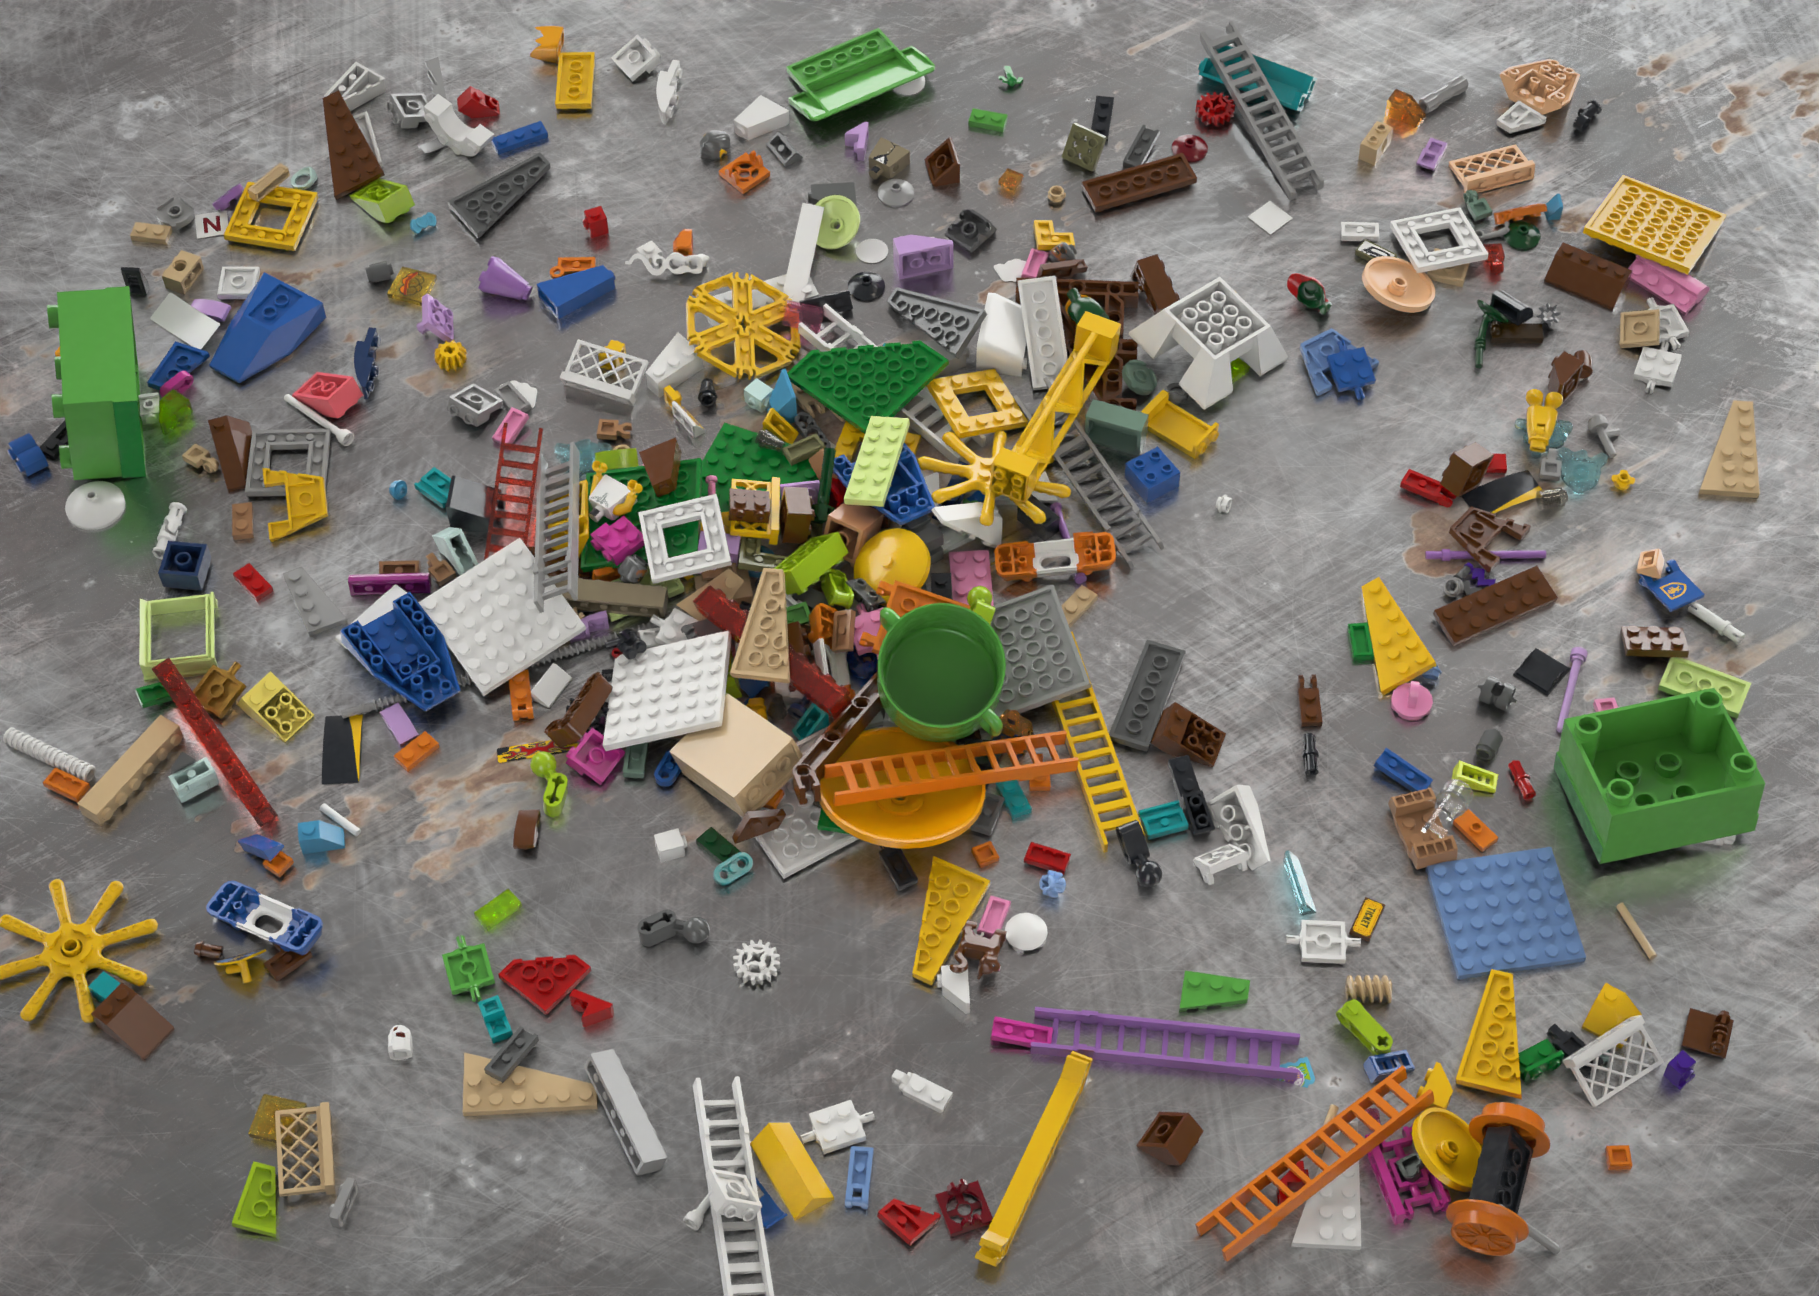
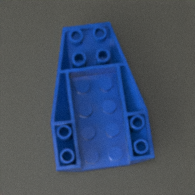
M905 443L903 444L884 507L872 506L898 525H903L932 512L931 510L935 507L915 454ZM843 454L835 458L833 473L847 488L856 461L851 463Z

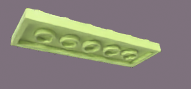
M871 416L844 496L845 504L884 507L910 426L909 418Z

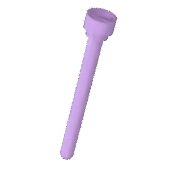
M1574 647L1571 650L1570 659L1572 667L1556 728L1559 733H1562L1564 719L1568 718L1580 666L1587 659L1588 652L1581 647Z

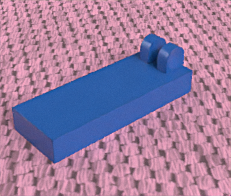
M1388 748L1384 750L1373 765L1376 769L1381 770L1411 792L1428 789L1433 781L1432 778Z

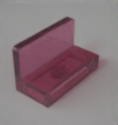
M786 299L782 324L798 328V324L802 322L811 331L818 333L824 314L823 308Z

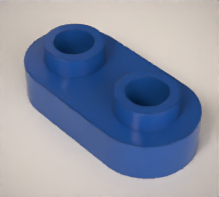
M670 750L665 753L654 772L656 783L664 787L672 785L681 772L677 763H672L675 760L669 752Z

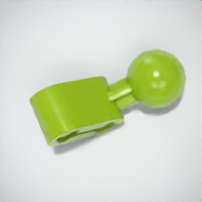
M973 587L967 596L970 610L991 624L995 612V607L991 606L992 594L986 587Z
M538 752L532 757L530 767L536 776L547 780L548 784L543 796V811L549 817H556L561 814L567 797L568 779L564 774L555 771L557 762L550 752Z

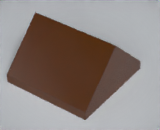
M949 137L924 159L932 186L934 187L960 183V163L952 138Z

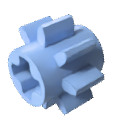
M1048 870V875H1042L1039 884L1040 888L1044 890L1043 895L1057 898L1058 893L1064 892L1066 881L1062 878V873Z

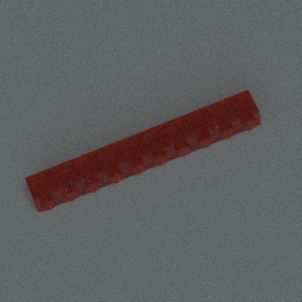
M709 585L693 600L696 609L723 632L729 631L732 639L739 644L749 611L740 609L739 604L731 598L729 600L721 589L718 588L716 590ZM788 642L790 685L835 720L852 704L849 690L843 685H837L831 675L823 674L817 664H810L803 653H796L793 646Z
M167 658L153 667V672L260 828L277 817L278 814L171 659Z

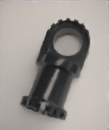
M1593 99L1588 101L1587 106L1578 110L1579 117H1576L1577 120L1575 119L1576 122H1573V127L1580 132L1585 131L1592 117L1602 111V107H1599V102Z

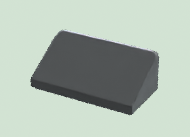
M780 131L766 143L784 166H789L803 158Z
M181 752L171 768V775L195 763L196 759Z

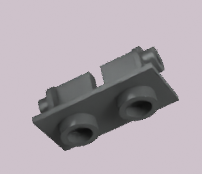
M862 578L846 581V584L852 588L854 599L859 603L862 602L867 612L879 609L878 605L886 602Z

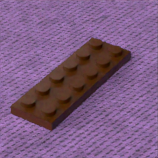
M1180 153L1081 182V187L1094 211L1098 212L1197 183V177L1184 154Z
M1536 565L1435 609L1433 615L1452 646H1456L1556 602L1558 597Z

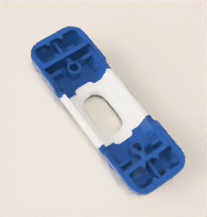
M237 881L224 883L206 906L207 912L211 916L231 924L236 930H245L277 944L284 951H293L297 954L305 955L322 935L323 923L320 917L260 894L255 889ZM268 915L282 921L283 926L278 932L269 933L256 927L255 922L260 916Z

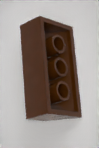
M1563 242L1553 258L1544 282L1614 310L1629 285L1632 270Z

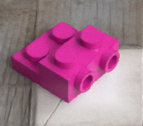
M622 516L610 526L607 523L603 524L590 534L592 538L590 542L597 551L600 549L604 558L608 562L612 561L616 566L623 562L627 556H631L645 545L643 534L625 516Z
M592 727L588 733L585 732L582 738L578 740L580 744L577 748L572 746L566 754L568 758L566 764L580 775L585 773L601 785L626 752L621 748L605 751L603 747L604 736Z

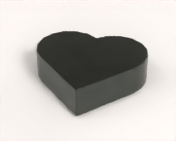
M1417 1152L1396 1161L1406 1181L1415 1182L1421 1177V1170L1425 1165Z

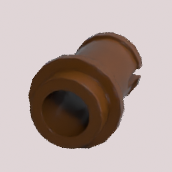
M205 941L197 942L194 948V955H198L199 958L205 956L221 960L222 955L220 953L223 954L224 947L206 944Z

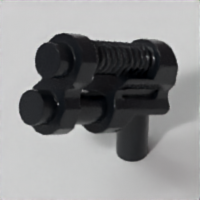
M630 628L623 630L622 633H617V639L605 642L607 650L617 647L627 659H634L637 653L645 652L647 647L646 643Z

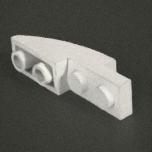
M672 60L668 72L660 71L656 87L658 112L662 123L665 125L668 119L672 118L674 105H677L679 95L676 94L677 81L681 79L683 73L679 60Z

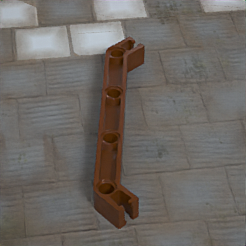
M877 672L793 767V789L800 805L808 803L806 798V792L812 791L815 802L821 801L819 781L823 778L824 765L836 763L883 708L878 693Z

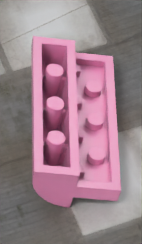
M1636 255V260L1628 268L1632 270L1631 281L1669 305L1674 304L1676 309L1684 315H1687L1695 304H1699L1710 290L1708 286L1691 275L1680 273L1668 266H1662L1650 259H1644L1640 255Z

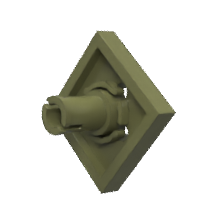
M1073 123L1061 157L1093 172L1096 170L1107 137L1078 123Z

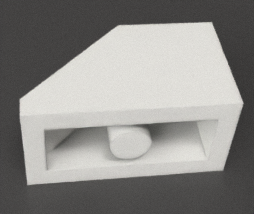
M950 965L941 966V974H937V986L942 987V996L965 1014H970L968 968L963 973H954L950 970Z

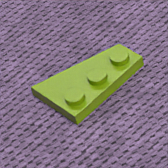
M253 1161L232 1220V1227L276 1238V1170L274 1166Z

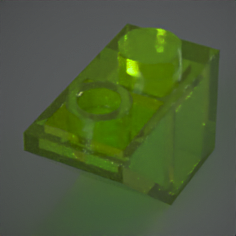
M174 389L159 400V423L165 436L193 412L190 400Z

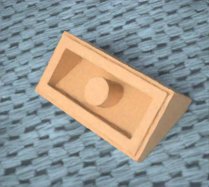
M1661 549L1641 552L1636 570L1637 573L1653 578H1661L1664 566Z

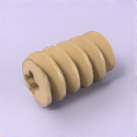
M1348 975L1345 982L1346 1001H1348L1349 997L1356 1000L1357 997H1360L1362 1003H1364L1366 997H1369L1370 1002L1373 1003L1375 997H1378L1379 1002L1382 1003L1383 998L1386 997L1388 1003H1391V979L1388 980V977L1383 975L1380 981L1378 975H1374L1371 981L1370 976L1365 975L1362 981L1360 975H1357L1355 980H1353L1351 975Z

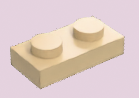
M135 222L130 237L132 241L167 245L172 228L166 225Z

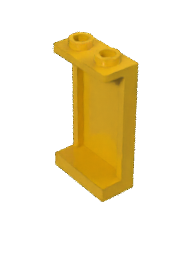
M1162 389L1141 411L1149 414L1147 430L1196 459L1199 454H1203L1211 442L1217 440L1219 424L1215 422L1210 426L1168 401L1169 393Z

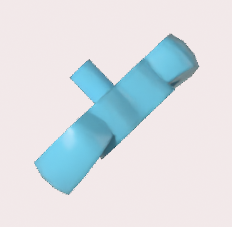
M427 212L422 217L412 219L410 221L411 230L419 234L422 229L428 226H436V216L431 212Z

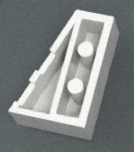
M355 62L328 90L324 97L339 90L349 110L352 111L385 93V78Z
M679 332L645 372L647 387L659 398L664 395L663 388L670 385L674 389L704 369L703 359L697 356L698 353H694L695 347L689 345V341Z

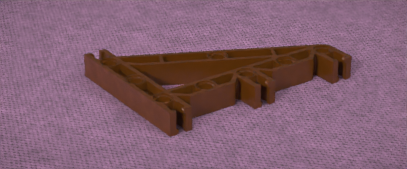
M1016 278L1015 303L1021 304L1018 289V281L1034 278ZM1056 279L1068 358L1074 349L1076 327L1063 308L1069 300L1067 296L1069 290L1077 288L1080 295L1091 297L1101 307H1105V312L1110 320L1121 324L1117 352L1089 395V399L1091 402L1094 399L1136 411L1137 399L1122 398V369L1130 360L1137 359L1138 344L1133 339H1123L1124 308H1138L1139 282ZM1085 363L1083 389L1086 388L1099 365Z

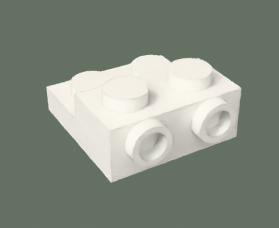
M638 34L611 57L632 82L643 72L647 71L650 73L662 63L660 60L661 54L655 48L651 49L652 45L646 38L642 40Z
M709 1168L705 1176L710 1183V1187L713 1189L709 1199L714 1206V1210L721 1215H725L727 1218L736 1216L743 1218L744 1221L753 1220L762 1208V1204L746 1175Z

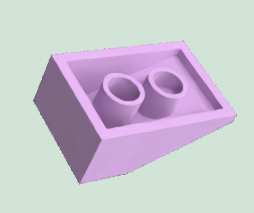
M918 235L893 238L894 266L899 280L952 269L953 241Z

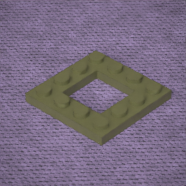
M810 522L811 536H807V541L810 538L822 535L823 523ZM761 526L755 528L758 531H766ZM741 536L738 560L739 569L762 572L763 568L774 569L787 557L760 552L762 538Z

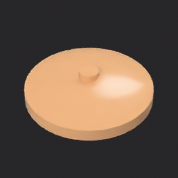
M1389 256L1376 257L1366 264L1362 272V281L1367 291L1380 303L1392 309L1409 313L1421 312L1431 305L1435 297V287L1425 272L1417 273L1413 265L1403 259Z

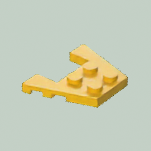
M262 468L265 487L285 485L288 520L268 523L269 539L271 542L279 540L328 516L325 480L323 477Z

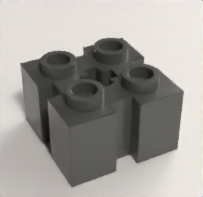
M927 514L902 525L901 529L915 533L924 541L930 553L931 565L944 559V549L941 547L944 545L943 534L935 524L931 523V519Z

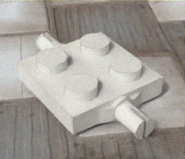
M1653 297L1647 299L1646 302L1650 307L1648 310L1659 309L1660 311L1659 343L1663 341L1670 342L1673 350L1679 349L1681 345L1677 339L1687 337L1689 330L1675 305L1659 306Z
M1663 341L1660 349L1643 347L1633 379L1647 383L1646 393L1650 389L1649 394H1652L1655 385L1672 387L1681 361V354L1668 352V342L1665 344V341Z
M676 608L673 609L665 620L654 614L650 622L660 627L655 642L660 645H666L687 640L681 628L684 625L698 622V620Z
M1301 920L1299 936L1286 935V944H1299L1301 962L1345 964L1347 947L1360 948L1361 938H1348L1345 932V922Z
M848 1100L809 1113L812 1131L800 1135L802 1144L816 1140L821 1146L823 1154H827L866 1141L863 1124L875 1120L873 1111L859 1115L852 1101Z

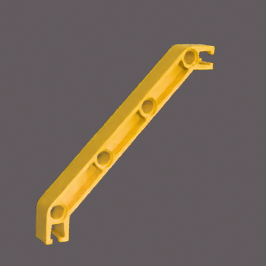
M1072 1051L1066 1057L1061 1076L988 1230L980 1239L979 1245L981 1248L976 1252L975 1259L996 1267L1006 1255L1082 1093L1093 1061L1092 1058Z

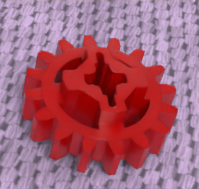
M1213 92V95L1206 93V97L1201 95L1200 100H1197L1195 112L1202 122L1208 121V125L1211 122L1215 126L1219 122L1224 125V121L1230 122V117H1234L1235 105L1233 100H1229V95L1224 97L1222 92L1219 95L1216 92Z

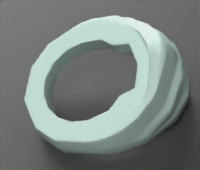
M304 167L292 176L291 185L298 190L307 189L313 185L318 176L312 167ZM310 176V179L304 185L296 184V180L299 177Z

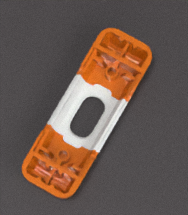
M1107 532L1079 535L1078 538L1028 543V541L1004 543L998 545L994 551L996 572L1005 581L1022 579L1025 582H1029L1037 577L1081 572L1085 575H1090L1093 571L1110 569L1116 561L1114 538ZM1067 556L1071 560V564L1065 567L1044 569L1041 566L1042 560L1046 558Z
M820 603L809 614L811 632L808 633V639L814 647L819 687L816 688V693L822 700L824 710L830 716L837 718L855 697V690L851 689L846 652L835 653L832 651L834 612L838 610ZM826 655H827V657H828V659H829V662H830V669H831V675H832V679H831V680L828 679V678H829V672H828V665H827Z

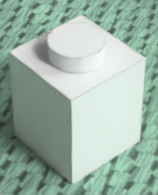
M678 828L654 835L655 846L661 863L685 857L684 848H687L688 845L685 835L681 836Z

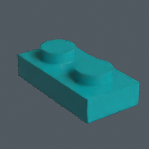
M1017 780L996 783L995 787L999 795L1005 798L1004 804L1012 820L1032 813V808Z

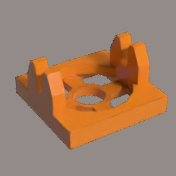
M753 150L750 154L745 152L720 169L719 175L739 192L745 194L770 176V171L763 166L761 155L756 156V151ZM746 163L752 166L748 169H742L739 165ZM758 170V175L753 178L752 173ZM743 172H747L750 174L748 177L745 178L740 176V174Z

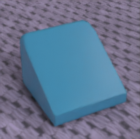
M1558 193L1545 204L1547 205V211H1545L1547 220H1560L1563 203L1561 195Z

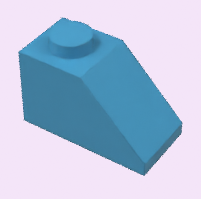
M320 820L298 823V839L303 854L345 848L343 828Z

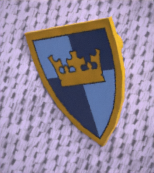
M266 949L224 958L213 963L218 966L229 965L225 969L227 974L241 972L243 983H248L252 979L247 960L266 952Z

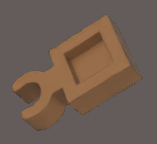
M599 419L597 439L617 440V436L630 439L631 434L629 431L632 430V424L623 423L619 425V420Z

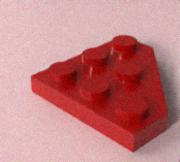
M566 955L564 958L549 956L537 957L535 960L523 961V959H513L498 975L503 982L547 1015L592 970L591 966L578 956Z

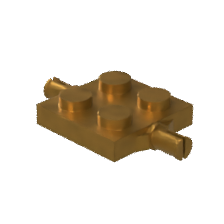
M234 661L228 671L220 669L213 664L188 696L199 706V709L192 716L195 720L199 722L206 712L222 719L246 688L245 684L234 676L242 667L238 662Z

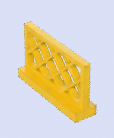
M772 477L771 482L732 479L731 488L738 489L736 486L745 487L746 490L767 489L766 491H769L770 517L769 524L753 523L750 525L747 522L730 521V535L769 539V544L777 545L779 535L780 478ZM739 524L745 527L744 529H734ZM761 526L766 531H758L755 528Z

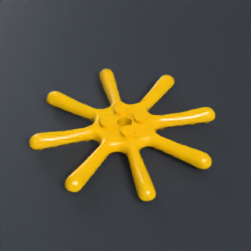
M1003 430L995 432L993 436L992 457L982 458L970 450L953 432H946L942 436L943 442L968 461L970 465L948 463L922 456L917 459L921 470L959 475L960 477H966L968 481L934 491L931 495L933 502L941 504L972 490L981 491L985 495L979 521L984 526H991L994 520L995 497L1002 495L989 490L991 467L1001 447L1005 448L1007 434ZM1054 456L1051 458L1048 465L1054 462ZM1038 481L1033 490L1050 496H1058L1059 498H1067L1071 494V489L1067 485ZM1008 497L1034 523L1042 524L1046 521L1045 513L1027 500L1026 503Z
M55 879L50 882L49 889L60 922V927L57 931L46 933L8 914L0 918V927L44 945V950L39 955L0 965V981L40 966H46L50 969L47 978L20 1012V1017L24 1021H32L37 1016L57 982L64 977H72L75 983L81 1019L85 1023H92L94 1019L91 1013L95 1010L85 978L86 973L93 968H100L135 986L145 985L147 974L104 958L101 952L108 945L154 933L158 928V923L155 919H147L104 935L96 933V926L124 889L120 881H113L107 887L88 919L82 924H74L70 917L64 882L60 879Z

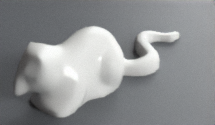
M673 252L662 262V266L659 269H655L645 255L636 253L629 261H625V264L630 265L634 259L639 258L652 275H661L666 269H669L676 275L685 272L699 274L702 272V268L707 266L709 256L703 254L683 256L678 252Z

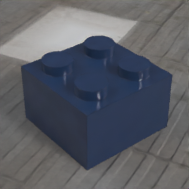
M168 541L158 572L163 587L202 590L212 559L208 545Z

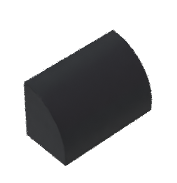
M1497 290L1492 293L1490 306L1514 324L1519 326L1533 317L1532 308L1504 291Z

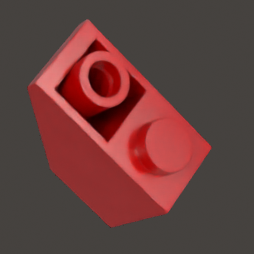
M469 86L457 98L458 111L472 119L493 117L500 114L499 101L472 86Z

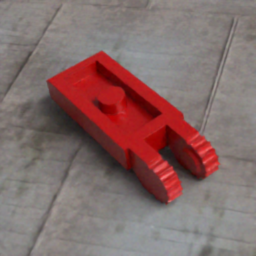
M1408 469L1400 483L1401 488L1434 502L1437 501L1439 505L1444 507H1451L1453 504L1452 499L1457 497L1443 487L1440 481Z

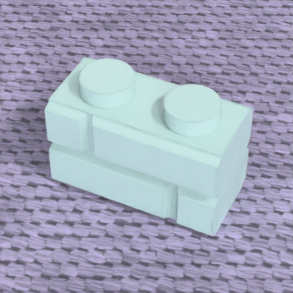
M207 757L168 776L171 786L181 803L219 784L216 772Z

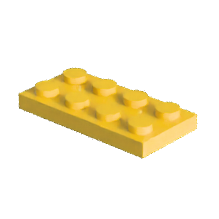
M595 52L559 53L555 99L556 109L592 108Z

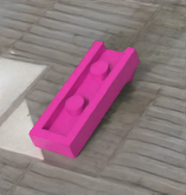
M995 1016L990 1039L1031 1048V1042L1051 1044L1053 1028Z

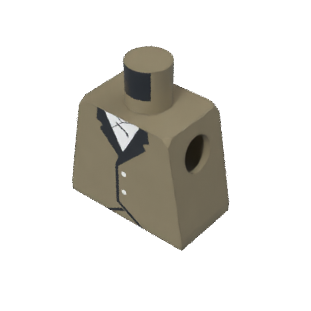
M881 137L869 155V175L873 179H877L880 175L888 179L893 178L910 164V151Z

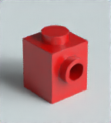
M602 206L584 211L582 223L584 229L588 230L591 239L609 234L607 217Z

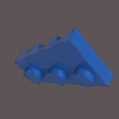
M175 341L147 381L148 387L160 391L161 387L179 372L186 371L190 373L210 357L209 352Z

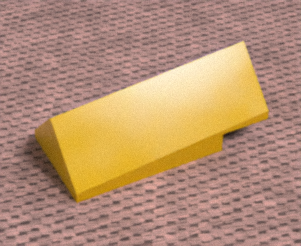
M587 480L579 482L578 557H580L589 538ZM569 494L552 499L550 503L569 497ZM569 506L549 512V516L568 510ZM569 517L548 524V529L569 522ZM568 529L551 535V540L567 535ZM568 542L551 548L554 550H560L562 548L568 547Z
M768 1123L750 1143L751 1148L761 1162L762 1169L795 1221L834 1200L833 1194L790 1123Z

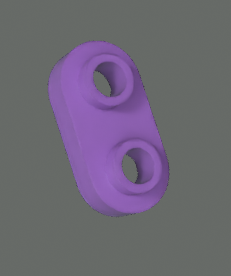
M240 183L235 185L213 202L212 206L216 210H225L230 206L229 202L232 199L237 200L241 197L244 188Z

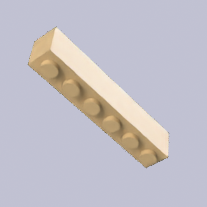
M160 715L77 803L82 815L100 826L109 820L117 808L126 802L130 794L140 787L142 781L153 773L155 767L167 758L168 753L180 744L183 738L180 726Z

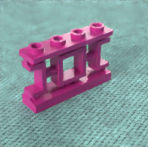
M1413 1123L1411 1127H1403V1138L1390 1142H1385L1384 1140L1367 1153L1395 1225L1404 1223V1219H1413L1414 1211L1412 1207L1430 1203L1434 1213L1440 1209L1443 1212L1446 1211L1451 1201L1449 1191L1444 1189L1441 1181L1426 1166L1421 1170V1177L1417 1181L1402 1182L1396 1169L1398 1167L1396 1161L1407 1156L1403 1148L1412 1146ZM1394 1150L1396 1158L1388 1159L1386 1164L1382 1153ZM1430 1182L1434 1192L1422 1195L1419 1188L1428 1186ZM1410 1190L1413 1198L1405 1199L1402 1204L1398 1193Z

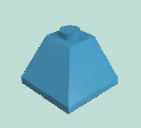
M785 368L781 370L770 397L769 405L770 408H774L790 424L795 422L797 406L796 396Z

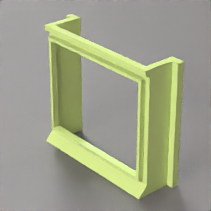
M214 592L205 595L152 601L140 599L139 665L144 676V682L205 675L213 664L218 667L215 658L214 608H218V601L215 598ZM205 609L206 654L151 660V615Z

